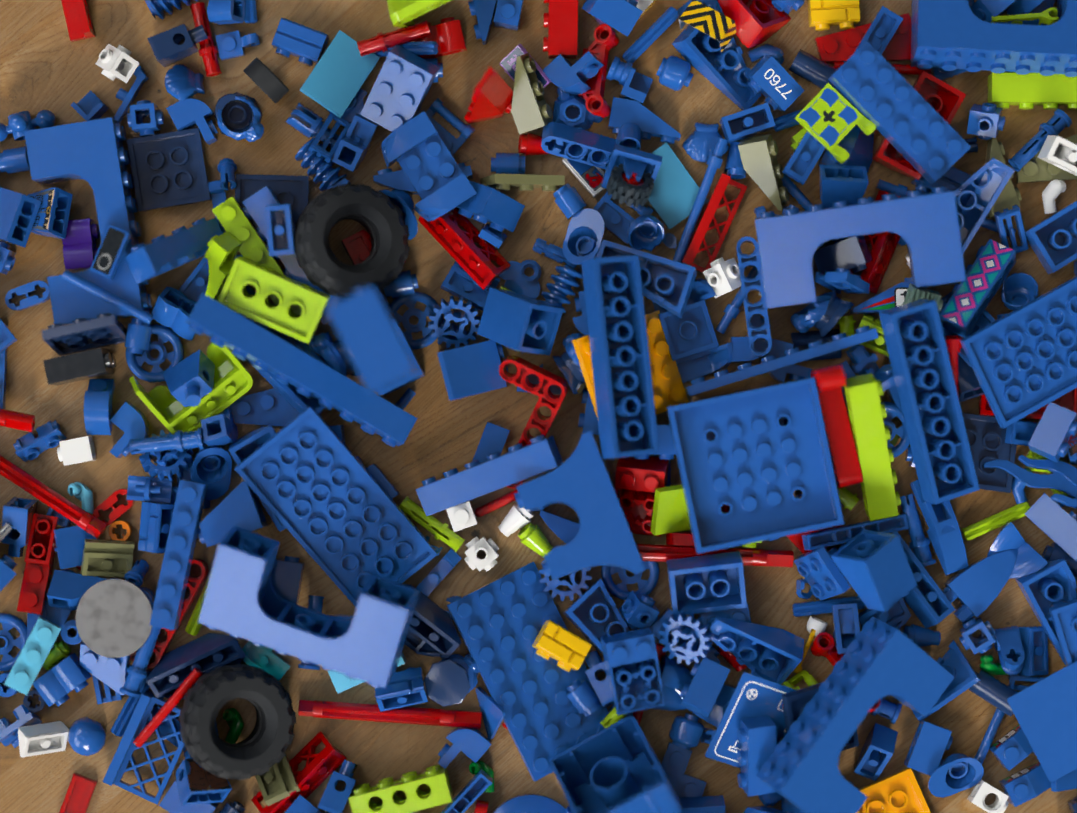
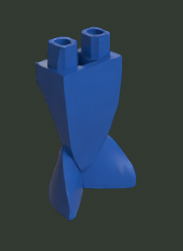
M1008 522L996 536L987 557L953 575L944 583L946 587L942 592L950 603L956 598L962 603L954 612V615L964 623L973 616L978 617L999 595L1009 579L1035 573L1046 566L1048 562L1023 539L1012 522Z
M665 654V657L661 659L659 668L665 706L652 709L665 711L688 709L696 716L718 728L736 687L723 684L708 717H705L680 705L683 698L679 695L685 683L690 685L694 676L690 675V670L684 665L677 663V660L674 658L669 659V656Z

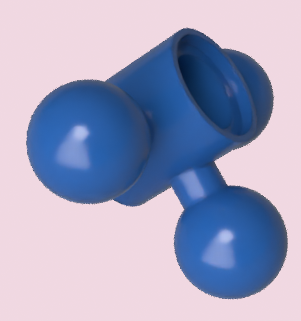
M49 110L40 111L36 118L31 119L29 111L11 114L8 116L9 125L5 126L0 123V142L4 141L10 133L13 134L15 141L25 140L24 131L34 130L36 126L40 128L53 127L55 116Z

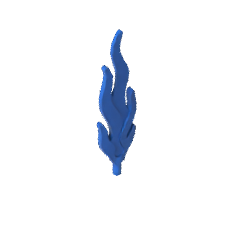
M1023 455L1018 457V460L1026 467L1048 470L1052 473L1048 475L1029 472L1007 460H993L983 465L984 468L1004 469L1028 487L1051 488L1065 492L1073 498L1061 494H1053L1051 499L1077 509V468L1059 460L1057 463L1050 459L1035 460Z

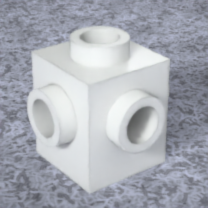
M108 44L101 51L96 65L103 69L101 74L114 81L115 78H118L127 83L139 62L130 57L132 52L120 44L117 48Z
M723 257L711 262V268L703 272L707 282L716 293L715 298L741 287L739 266L734 258L724 261Z
M476 536L466 544L468 549L464 552L467 555L464 560L472 570L477 568L480 572L484 568L487 572L498 563L496 558L499 554L496 551L499 550V547L491 537L487 540L484 536L481 539ZM479 550H484L486 552V557L484 559H479L477 557V552Z

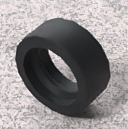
M257 57L243 70L275 103L289 91Z

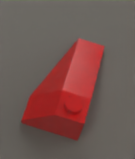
M717 0L724 15L735 21L736 36L747 48L764 43L791 20L787 13L781 12L773 6L772 0Z
M491 67L488 68L475 88L472 102L468 107V110L471 112H467L464 117L465 122L468 124L501 118L505 112L511 113L513 90Z

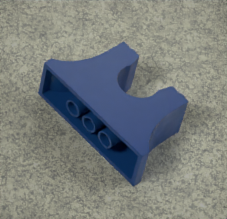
M591 431L581 434L575 451L558 468L544 476L516 486L518 492L514 493L518 506L519 508L525 507L526 512L544 510L553 504H563L572 508L580 520V529L573 541L563 546H557L544 555L545 562L541 564L546 577L551 576L553 580H556L576 571L596 566L619 567L635 575L645 571Z

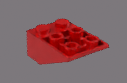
M634 456L619 457L616 466L615 494L631 533L654 536L650 531L656 488L667 487L669 459H659L658 457L634 459Z

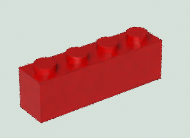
M544 0V3H549V13H544V28H548V37H543V52H548V58H556L561 54L566 59H577L578 0Z

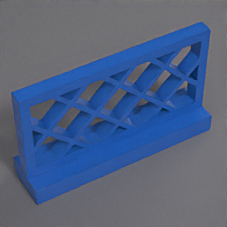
M146 690L142 693L103 782L110 786L114 784L158 805L185 747L179 735L180 731H178L173 719L180 716V709L182 708L175 706L172 711L176 714L172 715L170 712L168 717L163 720V722L166 720L170 721L174 733L162 737L158 727L155 730L158 738L145 742L142 746L148 760L136 764L133 753L140 748L133 741L146 727L149 718L152 719L154 717L153 709L155 704L163 706L167 702L163 699H157L153 692ZM175 736L179 746L177 750L168 753L164 740ZM159 742L164 755L152 759L148 745ZM166 758L169 768L167 772L158 775L154 761ZM150 764L154 776L142 780L138 767ZM133 769L138 782L130 785L122 781L125 772ZM156 780L159 788L157 795L154 796L147 793L144 783Z

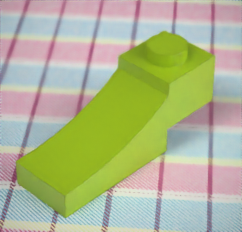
M228 231L220 236L215 235L210 239L207 244L209 248L204 256L208 260L209 265L208 286L205 295L217 302L235 262L234 258L242 244Z

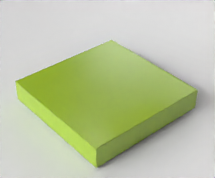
M682 484L656 488L650 532L655 536L691 530Z

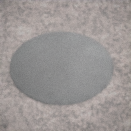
M121 579L104 580L90 587L81 597L76 610L77 631L84 644L98 655L109 658L128 656L137 651L148 639L152 626H150L152 608L146 595L136 585Z

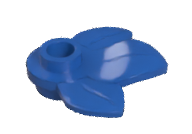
M524 260L521 263L508 261L511 266L507 271L499 275L500 278L506 280L504 287L515 293L536 299L540 293L538 282L541 276L540 265L534 260ZM528 267L534 270V274L530 277L524 273Z

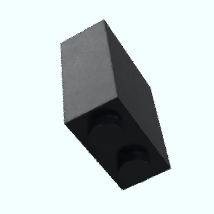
M104 348L43 360L48 384L57 386L113 374V368L116 367L114 353H110L109 349Z

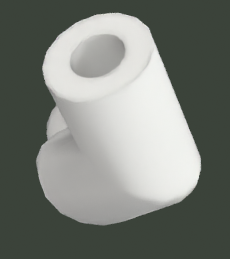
M1055 179L1043 190L1042 200L1045 214L1057 212L1055 199L1061 192L1066 190V183L1063 180Z

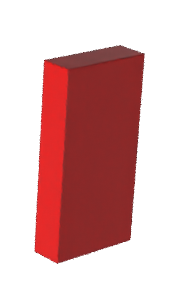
M74 773L59 813H86L98 781Z

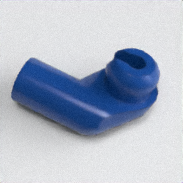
M764 44L747 51L751 62L760 60L765 55L773 56L780 65L784 62V52L780 48L769 44Z
M1024 468L1025 470L1032 472L1031 469ZM1013 477L1011 490L1016 504L1028 501L1024 490L1026 485Z

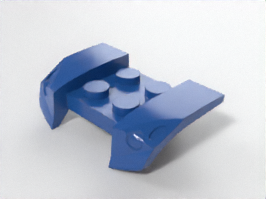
M425 111L398 127L382 141L381 151L387 168L396 161L399 163L422 199L415 204L414 210L426 221H433L477 194Z
M702 278L695 279L682 319L652 301L655 311H660L658 316L669 346L672 361H676L682 383L713 374L727 368L732 363V342L719 346L705 300L716 296V293L707 280Z

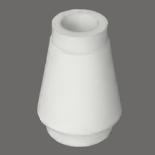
M514 504L498 528L505 536L509 537L530 523L534 513L532 511L526 512L525 507L519 508L518 504Z

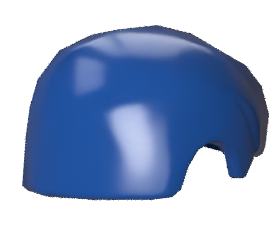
M652 215L637 217L632 220L628 228L629 245L636 250L652 251L662 243L665 237L664 224Z
M1023 272L1013 273L1003 282L1001 299L1004 306L1014 311L1038 298V283L1029 274Z
M83 717L74 721L70 726L68 742L76 753L90 756L98 753L105 745L106 733L98 721Z

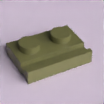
M84 539L85 545L81 565V574L83 576L125 577V574L131 571L133 549L135 547L133 541Z
M287 755L279 763H275L270 767V771L255 776L267 806L290 796V793L295 790L296 792L300 791Z

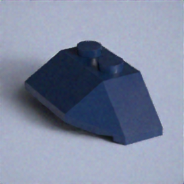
M401 584V585H404V586H407V587H410V588H412V589L417 590L415 587H413V586L410 585V584ZM420 592L404 644L417 654L447 659L461 644V640L450 615Z
M207 633L166 653L146 677V682L157 699L170 698L194 668H198L203 673L201 676L217 667L241 664V661L245 658V653L235 637Z

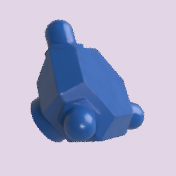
M560 88L557 89L559 97L554 101L553 122L582 130L591 128L593 122H602L603 118L593 115L586 109L585 99L578 95H570Z

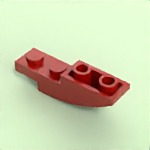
M33 514L24 560L26 565L17 606L18 612L43 615L46 594L50 587L54 565V548L56 547L54 529H58V517Z

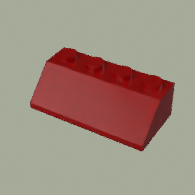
M925 71L918 75L912 86L949 125L966 96L965 93ZM884 137L872 160L894 172L919 180L921 174Z

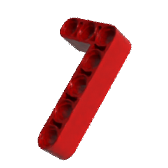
M515 355L508 356L499 367L500 376L505 381L539 397L518 441V444L522 443L524 447L531 444L530 439L534 438L530 434L531 428L539 429L541 435L544 434L546 438L567 394L568 384L562 377ZM513 363L516 365L517 373H509L506 369V364ZM536 374L540 382L532 384L528 380V375ZM558 385L562 390V394H553L550 391V386ZM546 406L550 408L551 415H542L540 407ZM525 479L514 484L508 485L507 487L516 489V486L523 484Z
M838 364L813 370L810 372L811 378H815L837 486L842 488L863 483L859 459L841 387L846 386L842 365Z
M201 559L192 560V564L196 563L201 566L202 573L199 577L193 576L191 572L189 573L187 587L190 589V596L184 598L179 626L175 630L161 628L167 632L166 641L157 639L153 650L156 660L154 663H148L147 669L156 666L166 654L208 574V565L205 561ZM137 651L130 654V661H134Z

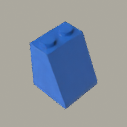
M490 287L477 334L516 351L550 356L564 309L509 290Z
M484 341L437 353L449 401L507 387V381L499 374L500 358L505 357L502 345L496 344L495 341Z
M245 481L241 482L199 523L200 529L197 530L202 544L206 543L207 547L219 544L233 526L250 532L268 526L257 495Z
M862 530L831 555L834 563L868 609L881 612L888 611L897 601L907 596L909 591L917 586L898 535Z

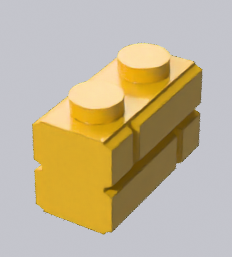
M807 0L809 27H815L816 31L829 30L830 26L839 25L840 29L854 28V24L860 22L859 0Z
M551 620L544 622L532 644V647L537 649V655L546 660H549L550 657L557 660V666L567 672H570L571 669L578 670L592 646L591 643Z

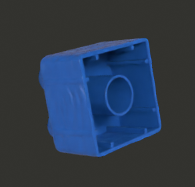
M632 715L621 719L615 724L610 725V727L550 759L551 768L564 791L573 813H682V804L636 718Z

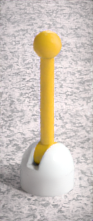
M813 616L809 617L806 627L810 635L803 649V660L793 670L795 673L802 671L801 665L814 636L826 630L828 623Z

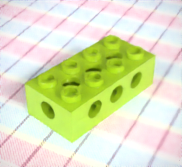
M239 256L235 259L218 302L239 314L309 344L331 295ZM247 284H253L256 287V295H250L247 292ZM270 294H275L279 297V305L270 303ZM292 304L301 306L302 315H296L292 312Z
M440 765L427 767L424 773L417 774L416 771L404 773L401 779L393 780V777H387L379 780V783L374 786H370L369 783L357 785L349 796L352 813H411L450 803L453 799V791L447 768L444 769ZM427 784L431 790L423 792L420 790L419 785ZM402 790L406 793L407 797L400 798L396 795L395 791ZM378 796L382 799L383 803L376 804L372 801L371 797Z

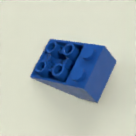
M643 628L600 637L617 715L665 706L655 639L652 631L649 628Z

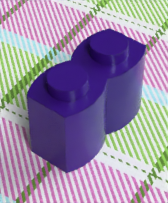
M90 218L68 220L66 238L62 239L65 270L76 271L91 268L99 249L96 248V238H99L98 224H94V220Z

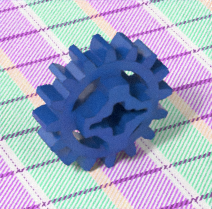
M450 296V302H446L442 298L441 306L434 304L433 310L435 313H429V319L432 321L428 322V328L433 329L431 331L432 337L438 336V344L445 341L446 348L449 349L451 344H455V347L459 348L460 343H463L465 346L469 345V338L474 341L476 340L474 332H478L479 325L477 324L480 323L481 317L476 316L478 308L471 309L472 301H468L465 304L463 303L462 296L458 301H455L454 297ZM443 313L445 319L438 324V320ZM469 321H471L470 328L466 332L465 325L469 324Z
M164 430L160 431V436L172 435L170 432L165 434ZM192 448L185 449V452H180L176 449L141 453L142 456L139 459L141 464H143L144 471L148 472L151 478L157 475L159 481H162L164 476H167L169 481H172L174 474L181 477L180 471L182 469L185 471L189 470L187 463H193L191 455L194 453Z
M591 567L581 570L582 579L580 583L575 579L576 572L570 574L571 580L567 578L550 580V576L546 577L544 570L540 569L539 573L545 575L540 580V583L547 584L544 589L545 592L550 589L553 591L552 598L559 594L561 601H564L565 596H569L572 601L574 600L575 593L580 597L583 595L581 588H589L585 580L592 579V576L586 573L591 570ZM559 585H567L571 590L565 591L560 590L556 587H558Z
M681 611L678 616L673 613L669 619L664 621L662 628L659 630V634L662 636L658 641L665 644L662 649L663 652H670L669 659L675 656L677 657V663L680 664L684 659L687 665H690L692 660L698 663L702 657H706L709 652L708 650L712 646V642L709 640L713 634L706 632L709 624L702 625V617L696 620L694 619L693 612L687 617L685 612Z

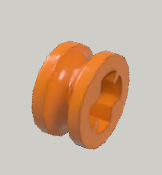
M115 521L109 527V536L112 540L127 541L132 535V527L126 521ZM119 524L122 525L123 529L127 530V533L122 535L123 538H119V535L114 533L115 528H119Z

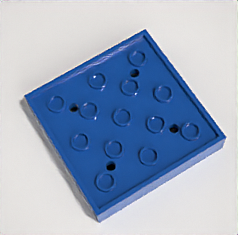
M806 378L666 407L695 552L697 554L844 524L815 378ZM783 416L787 418L785 426L779 424V419ZM709 431L715 434V438L712 441H708L706 438V434ZM800 489L802 496L796 499L793 493L795 490ZM723 504L729 505L730 510L728 513L721 512Z

